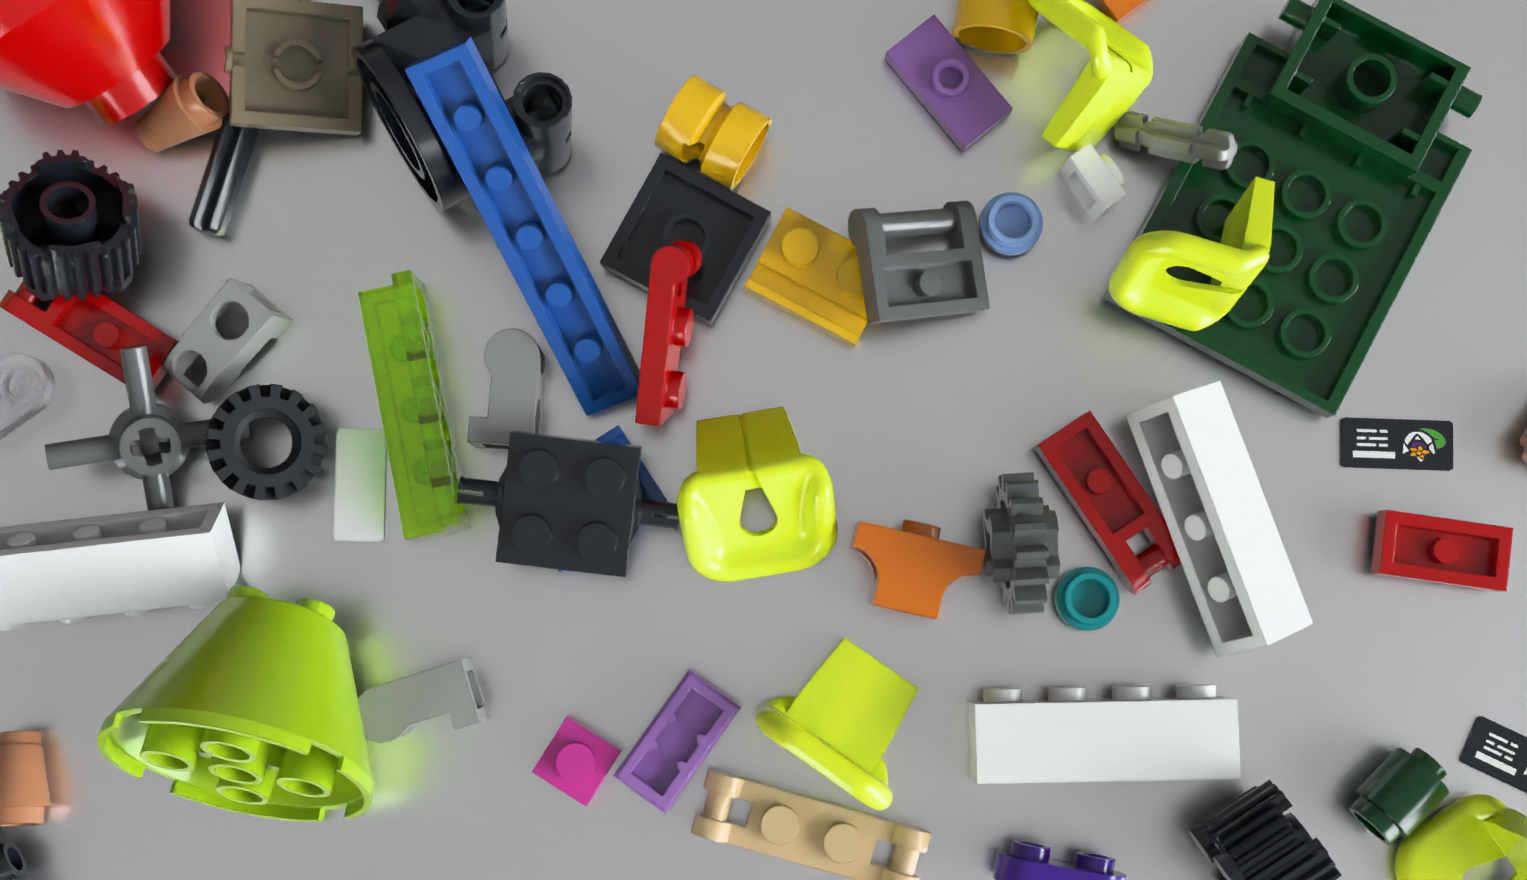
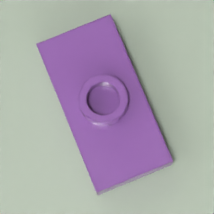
M932 15L886 52L885 60L962 152L1008 117L1013 110L1011 105L935 15Z
M689 669L613 777L666 814L742 706Z

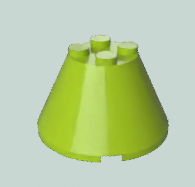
M249 586L231 587L227 599L221 601L105 718L97 736L96 743L101 753L116 767L136 779L142 778L146 768L158 775L173 780L169 792L173 795L200 804L250 816L295 822H323L326 810L346 808L344 818L352 819L368 811L375 789L347 638L343 630L333 622L334 608L315 599H299L296 601V604L271 599L263 591Z

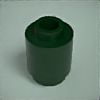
M1397 747L1355 791L1358 799L1349 807V810L1369 832L1385 844L1391 845L1399 836L1408 838L1449 794L1448 788L1442 782L1447 776V772L1433 757L1422 749L1416 747L1409 753Z

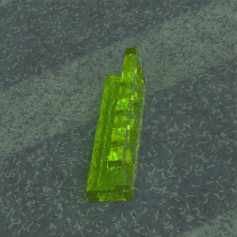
M411 270L391 274L393 285L358 292L403 535L405 540H413L471 528L467 504H457V493L464 490L458 489L461 472L425 284Z

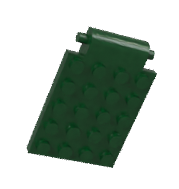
M1288 0L1278 19L1297 28L1287 50L1284 51L1249 32L1243 38L1198 123L1199 126H1203L1202 133H1205L1209 128L1231 132L1234 135L1238 148L1231 166L1227 169L1218 170L1202 166V159H1199L1195 164L1178 161L1138 235L1140 236L1152 231L1170 230L1220 243L1226 218L1257 176L1275 182L1272 239L1268 262L1230 311L1215 323L1201 330L1189 331L1138 315L1135 316L1316 413L1329 418L1336 415L1472 152V149L1438 131L1450 109L1466 118H1470L1478 108L1482 95L1463 86L1471 69L1470 66L1344 0H1315L1311 6L1301 0ZM1173 266L1166 269L1169 275L1177 279L1211 284L1212 277L1195 269L1184 266ZM1108 291V293H1107V295H1106V297H1105V300H1107V301H1109V302H1111V303H1113V304L1119 306V305L1112 299V297H1111V295H1110V293H1109V291Z

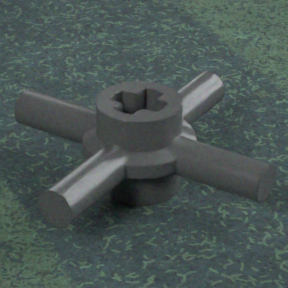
M138 344L121 347L119 350L129 408L124 410L115 419L110 428L109 435L45 444L49 470L113 460L126 474L142 479L148 511L174 508L169 475L183 464L188 455L189 448L206 445L207 428L211 419L185 423L174 410L156 403L147 345ZM249 423L242 431L240 440L250 439ZM145 428H154L158 438H168L167 442H158L160 451L154 454H145L142 445H131L130 442L140 440L139 431Z

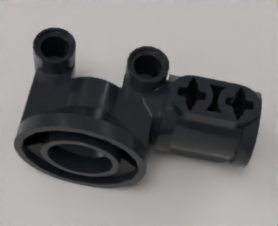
M378 0L380 4L378 5L377 18L385 31L352 47V57L366 92L388 135L425 195L439 211L442 212L471 197L405 69L410 63L470 36L540 174L556 172L566 165L571 155L572 95L568 85L560 77L551 73L537 72L527 75L518 82L513 96L505 100L490 72L500 66L508 55L509 40L506 0Z

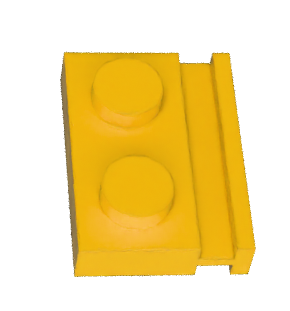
M787 207L760 255L750 278L747 279L744 290L854 348L867 324L857 247L846 237Z

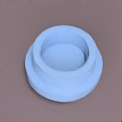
M1016 192L1002 193L992 198L984 207L979 220V229L984 242L995 252L1010 256L1022 254L1033 247L1039 239L1043 228V219L1038 206L1029 197Z

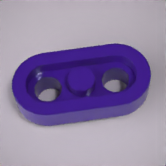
M1012 840L1011 851H997L993 878L996 880H1126L1127 877L1126 874L1114 870V858L1088 852H1076L1075 862L1050 858V847L1018 840Z

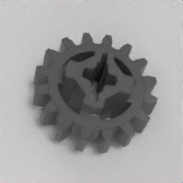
M1033 472L1002 474L998 476V486L995 489L997 506H994V509H984L983 512L987 576L992 577V582H1000V587H1003L1004 605H1007L1009 615L1043 613L1044 603H1047L1048 600L1045 584H1049V579H1056L1060 574L1058 554L1059 526L1056 511L1050 510L1049 505H1043V498L1039 497L1038 479L1034 480Z

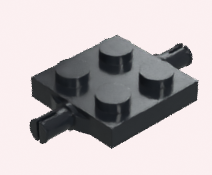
M513 430L510 432L507 466L499 482L461 476L458 484V489L483 493L460 491L457 493V504L464 503L496 507L495 513L499 524V535L495 562L626 577L630 543L638 531L639 525L678 530L679 517L654 514L678 516L677 503L642 499L643 493L639 482L642 446Z

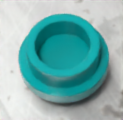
M1080 567L1069 571L1061 578L1055 590L1054 600L1057 612L1065 623L1078 630L1092 631L1100 629L1112 621L1119 608L1120 595L1116 583L1106 572L1095 567Z

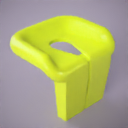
M1027 0L1029 5L1040 15L1083 45L1088 50L1090 61L1041 136L1055 147L1075 152L1089 143L1094 148L1136 101L1143 89L1149 85L1153 75L1151 51L1146 43L1084 0Z
M1257 176L1254 178L1226 218L1220 243L1170 230L1152 231L1138 236L1130 243L1111 274L1108 289L1112 299L1130 313L1189 331L1201 330L1221 319L1230 311L1268 262L1272 239L1275 182ZM1173 266L1189 267L1212 277L1211 284L1180 280L1169 275L1166 269Z
M784 406L746 412L741 416L734 414L697 421V471L691 473L683 480L677 499L679 522L686 556L690 565L699 574L709 579L731 582L802 570L822 561L833 549L838 534L833 486L829 473L823 463L814 456L801 454L798 441ZM756 488L764 490L777 515L775 523L770 528L760 532H752L741 526L740 517L745 490Z
M843 638L798 692L796 697L782 696L765 702L756 711L755 723L757 728L768 738L844 791L874 810H884L892 802V792L888 788L887 769L881 757L919 689L849 640Z
M1474 794L1462 797L1421 823L1408 838L1402 839L1395 856L1397 880H1461L1470 868L1507 857L1515 870V873L1508 880H1527V816L1515 809L1507 808L1503 802L1490 795Z

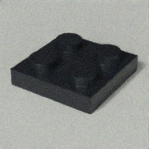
M660 153L601 258L600 264L610 272L648 291L651 261L657 250L678 239L693 241L702 253V263L699 270L688 277L685 308L693 309L694 317L712 326L770 221L771 212Z

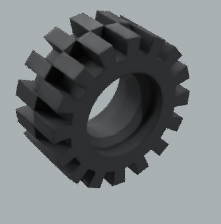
M256 384L238 392L236 391L217 408L207 428L205 444L209 464L213 472L229 489L251 499L278 500L286 498L295 492H300L308 486L313 477L318 475L322 468V460L327 454L328 445L325 442L327 430L325 423L321 422L318 415L319 411L313 403L310 404L303 398V394L294 389H286L282 387L283 385ZM261 417L275 418L281 421L290 431L292 437L291 452L281 464L272 468H261L250 463L243 455L240 447V437L246 425L254 419Z

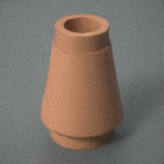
M201 71L194 72L193 74L182 73L173 80L168 88L144 113L143 117L136 121L135 131L137 137L149 150L161 152L166 148L217 130L223 124V117L229 113L228 96L220 83L211 75Z
M1 732L0 827L43 825L45 809L52 806L43 745H41V732Z

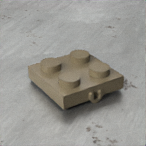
M231 0L230 46L224 47V53L226 54L224 73H230L229 126L358 136L362 132L363 83L356 69L351 49L363 42V7L302 0Z

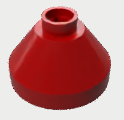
M0 0V89L63 108H73L86 103L104 126L115 124L131 116L160 96L177 77V74L160 53L171 38V0Z

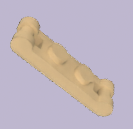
M708 769L703 788L708 790V795L703 813L697 812L695 814L690 831L692 834L853 880H919L920 877L915 875L914 872L919 853L927 852L931 832L728 772ZM733 798L752 802L746 825L727 820ZM877 839L895 844L889 866L871 861Z

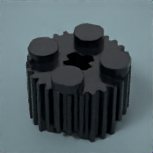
M57 150L56 156H51L48 152H44L43 159L30 166L31 172L29 174L22 171L18 173L19 181L11 180L8 183L9 188L0 194V227L10 267L14 268L15 276L17 278L23 277L27 292L40 300H52L63 295L65 301H70L72 296H77L80 301H83L87 294L98 298L100 297V291L106 293L122 292L133 281V266H138V255L142 253L138 200L133 183L120 179L117 172L108 174V167L105 165L96 168L94 161L80 156L78 150H73L70 155H66L63 150Z
M1267 780L1258 787L1256 785L1189 830L1191 837L1211 864L1215 862L1224 875L1218 880H1336L1342 876L1335 867V862L1330 858L1328 851L1318 838L1312 839L1292 813L1289 812L1283 815V812L1293 805L1271 780Z

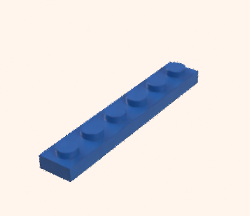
M471 36L410 63L405 72L586 416L637 397L640 370Z

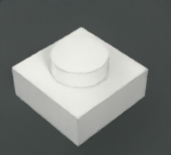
M1091 143L1071 155L1058 172L1093 222H1096L1112 211L1127 195L1121 187L1124 185V179L1118 166L1108 155L1101 154L1099 156Z

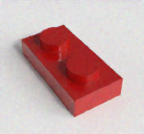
M1392 510L1377 511L1371 574L1494 592H1507L1514 528Z

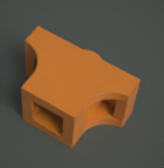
M903 520L901 530L858 521L855 523L850 549L861 553L869 561L873 569L874 585L869 605L929 619H938L943 594L953 581L962 576L974 577L981 575L986 550L939 539L941 528L911 520Z

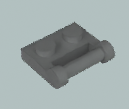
M968 200L950 201L944 204L941 209L879 213L876 208H861L851 211L848 218V233L852 244L857 247L868 324L975 313L990 309L976 212L972 203ZM944 233L951 243V249L887 255L885 238Z

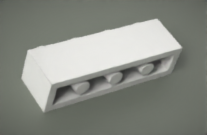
M1218 381L1171 396L1126 414L1216 657L1268 646L1313 624L1221 382Z
M225 503L0 527V631L15 630L28 623L58 620L63 624H74L85 621L92 616L122 613L129 617H137L151 613L156 609L187 606L190 609H206L226 600L230 588L234 587L241 566Z
M1176 685V697H1152L1151 686H1112V698L1087 699V687H1049L1048 699L1023 700L1022 688L983 689L984 701H967L969 778L976 784L1241 779L1237 699L1216 696V685Z

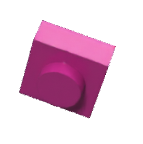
M568 715L532 773L582 805L587 806L623 749Z

